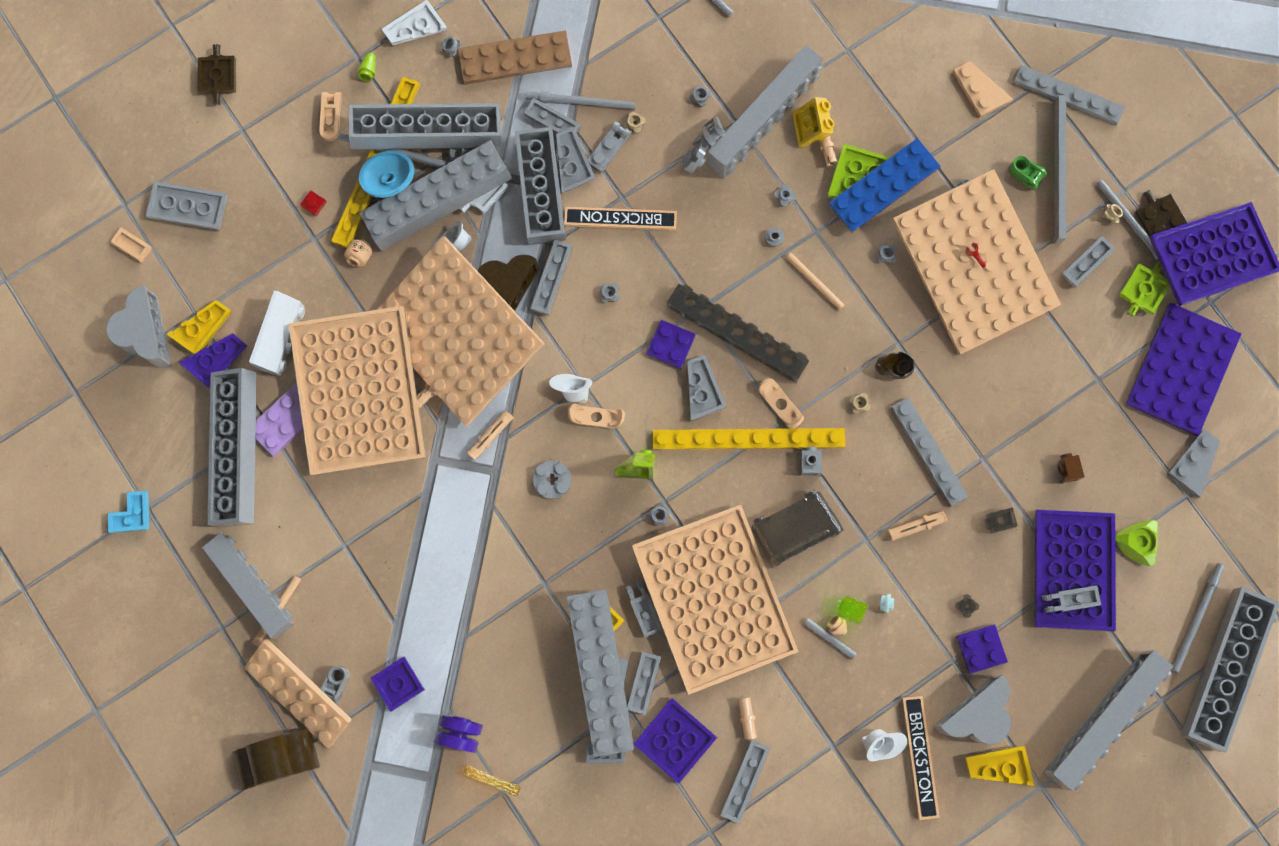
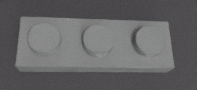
M534 98L524 111V116L543 127H552L553 132L556 134L570 127H574L577 134L581 128L579 123Z
M1101 236L1061 276L1074 288L1077 287L1116 248Z
M642 652L627 706L628 710L646 715L661 660L660 656Z

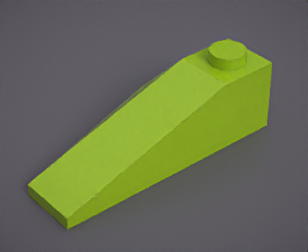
M651 450L635 452L615 468V476L653 480L655 454Z

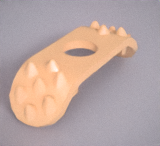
M771 378L765 379L760 383L758 388L760 394L789 429L799 426L804 416L779 385ZM779 399H784L787 402V407L783 410H779L776 407V402Z
M576 403L570 404L568 408L570 421L579 425L615 429L622 425L625 413L621 409H601L581 406ZM593 413H600L602 419L599 422H594L591 420V415Z

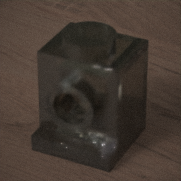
M1013 507L986 515L985 525L991 534L1018 527ZM999 517L1003 518V524L998 522Z

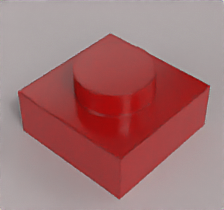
M310 190L300 206L317 217L327 201Z

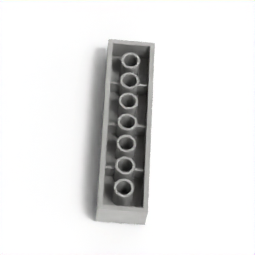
M805 45L726 131V134L708 151L707 166L723 179L727 175L730 176L735 171L738 162H743L747 158L749 150L751 148L755 149L759 145L760 138L763 135L767 136L773 128L772 125L775 122L779 123L785 115L784 112L787 109H792L797 102L796 99L799 96L802 97L808 91V86L811 83L814 84L819 79L823 58Z
M500 103L349 105L351 149L477 148L490 140L495 147H501Z
M490 140L412 183L400 193L387 197L360 212V215L374 242L383 251L511 180L512 177Z
M243 368L211 372L207 525L229 527L254 524L256 372Z
M1244 587L1233 589L1180 736L1217 752H1227L1279 608V602Z
M607 590L567 596L594 757L634 750V743Z
M1155 650L1142 651L1043 773L1060 788L1071 791L1077 790L1083 783V777L1095 769V762L1099 758L1102 759L1108 753V746L1112 742L1115 743L1121 737V730L1124 727L1127 728L1133 722L1134 714L1137 711L1140 712L1147 703L1145 701L1147 698L1156 694L1159 690L1158 685L1160 682L1169 678L1173 665Z

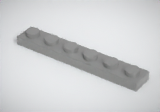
M1023 65L1020 66L1013 84L1055 101L1058 96H1065L1067 106L1114 125L1119 123L1125 106Z
M909 397L892 406L891 409L949 506L951 507L966 499L968 495Z

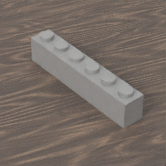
M219 533L202 547L269 637L273 639L279 638L294 625V622L291 620L293 618L292 614L287 609L281 607L280 603L282 602L276 594H271L268 590L270 588L269 584L264 579L258 577V570L253 564H248L246 554L241 549L238 550L235 547L236 541L232 536Z

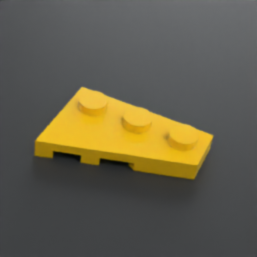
M215 300L197 312L196 316L181 323L180 327L168 332L167 335L195 354L208 345L232 314V311Z
M1025 746L964 757L969 778L1034 786Z

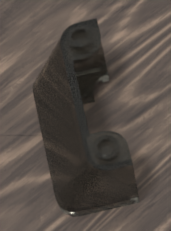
M814 489L805 494L806 498L766 518L761 516L753 520L754 524L751 526V529L772 569L844 531L841 523L820 491L816 492Z

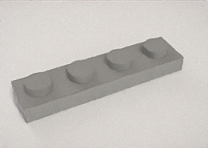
M554 240L530 308L532 311L549 316L573 245Z
M751 740L720 816L738 824L740 823L770 748Z

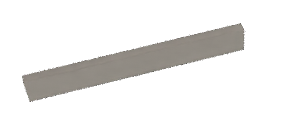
M1058 96L1054 102V244H1061L1066 239L1065 96Z

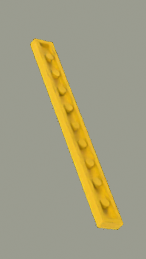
M402 77L391 104H413L421 86L420 82ZM371 149L366 161L374 155L381 153V151ZM359 178L331 240L332 243L345 248L355 239L363 220L360 212L368 208L373 197L362 189Z
M845 428L653 430V450L845 448Z

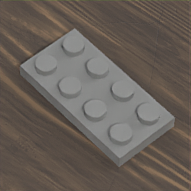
M154 181L146 217L220 231L228 195L221 192Z

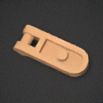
M322 92L319 131L322 138L328 142L336 140L339 135L342 103L341 92H335V94Z

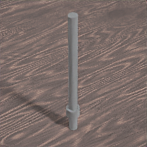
M526 91L525 96L526 99L534 98L544 103L552 101L635 110L636 102L548 94L546 91H541L540 93Z
M339 133L338 140L350 143L349 135ZM374 149L381 152L399 151L406 154L411 160L440 168L446 165V161L402 149Z
M1103 179L1100 180L1097 186L1112 204H1116L1122 209L1123 218L1153 253L1152 256L1157 261L1158 257L1148 234Z
M1217 563L1212 576H1209L1206 584L1208 586L1171 669L1176 673L1180 672L1215 588L1219 587L1221 582L1219 579L1225 567L1221 563Z

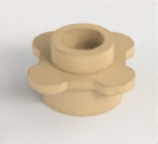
M631 112L624 126L627 129L634 130L635 133H639L646 119L635 112Z
M1107 204L1104 215L1109 221L1118 224L1120 222L1119 218L1123 216V211L1116 204Z
M866 393L849 398V402L853 406V413L858 414L860 411L870 410L871 405L868 404Z

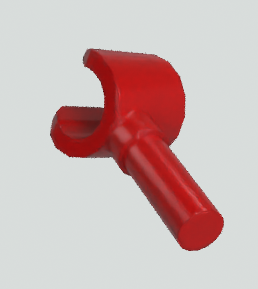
M973 242L971 245L975 251H970L967 247L966 254L973 256L980 266L984 268L986 264L977 252L979 247Z

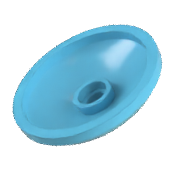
M385 151L378 153L368 159L362 166L359 173L360 185L367 194L374 197L383 198L396 195L403 191L412 181L414 165L411 159L402 152Z

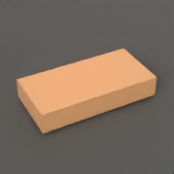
M121 227L110 241L111 244L141 263L152 250L151 246Z

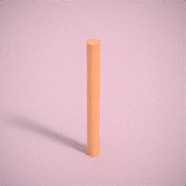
M792 253L787 256L786 259L839 310L845 306Z
M297 576L293 577L280 598L282 608L301 581ZM261 627L252 641L256 646L260 645L267 634L263 627Z

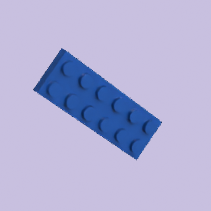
M916 138L829 202V206L849 231L853 233L940 169L941 166L921 141Z

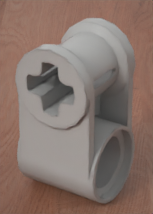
M343 666L331 668L320 688L336 705L341 700L349 680V670ZM337 670L343 673V678L340 681L335 678Z

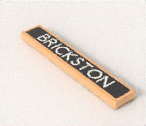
M565 207V227L676 231L677 211Z
M923 696L902 698L918 819L940 818Z

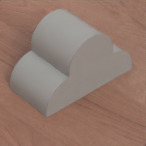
M146 286L138 287L127 297L126 309L116 312L109 319L107 335L114 344L127 353L140 355L154 366L160 368L170 367L171 361L158 297Z
M1003 675L993 676L936 723L934 727L943 735L950 737L968 736L971 740L978 743L995 744L1004 740L1011 727L1009 714L1004 709L1010 697V687Z

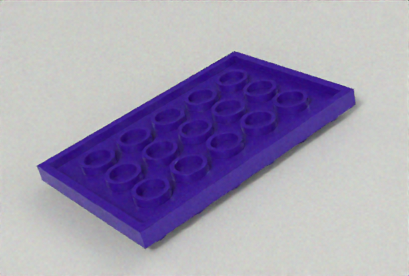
M1252 202L1149 237L1179 306L1279 273V261Z
M1170 302L1167 305L1125 405L1194 436H1199L1242 333Z
M1035 510L1036 628L1116 631L1115 513ZM1091 586L1098 587L1101 601L1100 606L1045 613L1044 608L1059 606L1058 598L1042 601V596L1057 594L1056 592Z

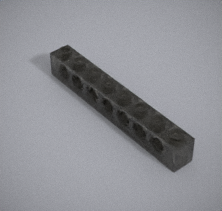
M686 284L677 285L667 301L669 309L794 383L798 382L810 361L805 354L799 351L797 353L794 352L788 344L784 342L779 343L774 340V336L759 331L756 325L745 323L739 315L735 313L730 314L725 311L726 309L722 305L711 303L710 299L705 295L694 293L690 286ZM693 300L695 304L689 307L685 305V301ZM704 309H708L711 312V314L709 316H703L701 314V311ZM719 319H725L727 321V324L725 326H720L717 323V321ZM740 328L744 333L738 336L734 334L733 330ZM757 338L760 343L752 345L750 339ZM770 347L774 348L776 350V354L769 355L766 352V349ZM785 357H789L792 359L793 363L787 365L783 362L782 359Z

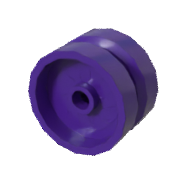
M440 715L438 725L449 730V733L436 732L433 743L476 753L479 742L467 736L481 735L483 725L458 716Z

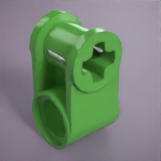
M1025 156L1016 157L1009 166L1010 175L1032 190H1037L1039 182L1047 175L1045 169L1036 165ZM1016 164L1021 165L1023 170L1018 169Z

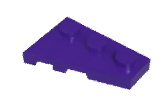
M232 333L179 363L205 386L210 388L211 372L225 371L247 348V345Z

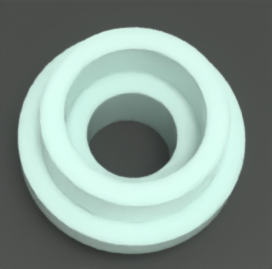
M887 594V596L882 595L880 610L888 614L894 608V599L891 598V594Z

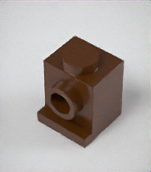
M1072 453L1060 456L1061 460H1059L1058 471L1063 476V479L1060 480L1061 484L1078 481L1085 477L1079 455L1072 456Z

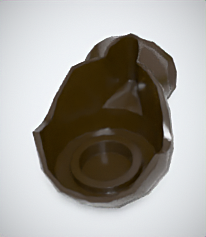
M903 351L879 357L875 364V369L879 374L890 375L896 379L910 377L915 368L914 359L910 354Z

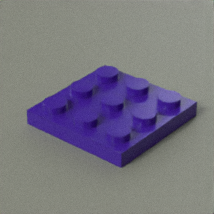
M671 698L634 742V745L679 784L718 737Z

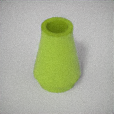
M366 53L357 70L358 78L366 82L372 81L375 77L376 55L373 53Z

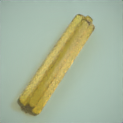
M466 766L463 773L468 778L513 796H518L521 788L514 783L472 766Z

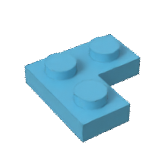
M148 491L127 492V511L108 513L109 533L149 530Z

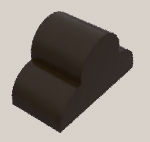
M523 254L513 257L507 264L497 260L488 261L482 264L477 271L507 304L516 311L535 278L539 267L535 257Z
M309 729L258 741L232 752L242 791L320 767L312 733Z

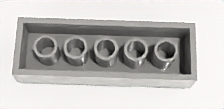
M552 127L515 131L528 243L530 245L554 242V240H566Z

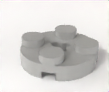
M702 136L694 140L692 143L694 147L691 150H687L682 161L683 169L691 174L697 166L702 167L706 160L704 155L711 147Z
M550 460L537 466L533 475V484L538 493L543 497L558 499L564 496L570 489L572 476L565 464ZM550 475L558 478L554 485H551L549 481L547 482V478H550Z

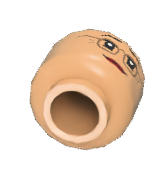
M352 240L344 253L346 262L355 268L363 267L370 259L372 249L366 240Z

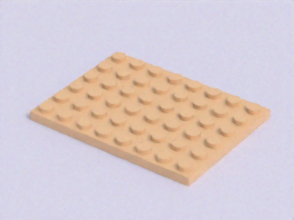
M994 169L892 219L959 355L1061 305ZM973 242L979 247L977 252L986 264L984 268L980 266L973 256L966 254L967 247L970 251H975L971 245Z
M444 236L439 239L378 308L404 307L412 367L465 426H469L545 344Z
M403 306L289 323L310 475L426 458Z
M741 505L632 545L633 552L688 695L799 652Z

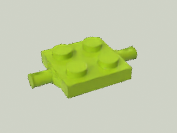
M1157 261L1153 269L1138 264L1120 292L1119 296L1131 304L1127 312L1128 316L1134 317L1138 309L1153 315L1168 291L1170 285L1168 280L1160 274L1162 267L1159 261Z

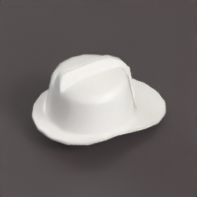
M458 221L434 242L433 246L444 236L460 252L470 243L471 236L463 229L462 222Z
M560 374L551 378L549 385L551 388L561 391L568 402L586 403L592 381L571 374Z
M876 729L869 735L862 737V742L867 751L866 757L871 762L896 757L905 749L907 738L902 733L888 734L881 729Z

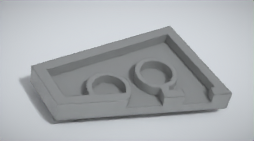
M574 127L557 133L561 191L564 193L596 178Z
M706 355L687 361L691 422L725 409L727 406Z
M1203 429L1167 474L1197 498H1200L1220 441L1206 429Z

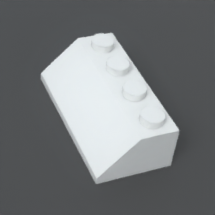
M275 290L249 362L259 371L281 377L282 372L287 367V356L292 352L289 323L299 322L300 319H303L305 306L300 301Z

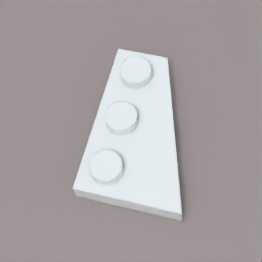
M428 0L382 28V31L392 46L448 31V29Z

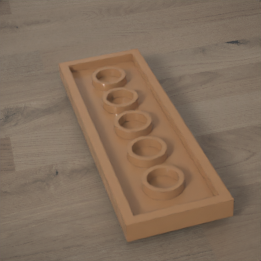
M566 30L458 48L464 85L572 67Z

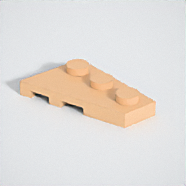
M970 61L953 70L954 76L979 118L1013 101V98Z

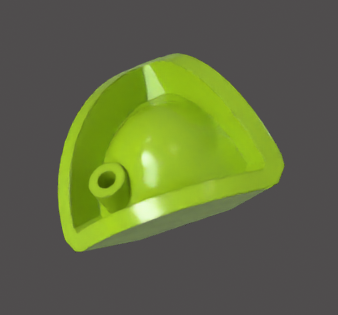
M1155 520L1139 522L1124 528L1116 535V544L1127 557L1142 565H1155L1158 546V522Z

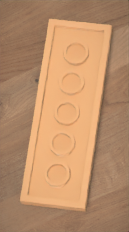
M268 639L261 643L244 667L298 721L309 729L325 747L330 748L352 721L345 712Z

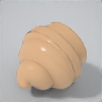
M835 615L828 621L827 627L832 634L845 635L847 633V623L843 617Z

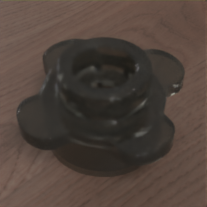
M966 594L960 602L955 604V608L960 610L965 618H970L971 614L979 609V604L971 599L970 595Z

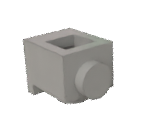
M806 447L805 450L801 451V476H820L822 474L821 451H817V447ZM808 458H815V463H810Z

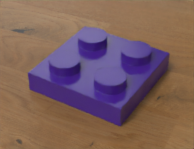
M661 320L646 355L682 369L696 334Z
M995 624L956 636L969 674L1008 663Z
M405 656L371 677L372 682L390 712L425 691Z

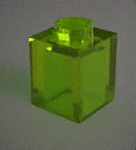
M847 595L843 599L840 598L836 605L837 615L857 624L862 622L868 604Z

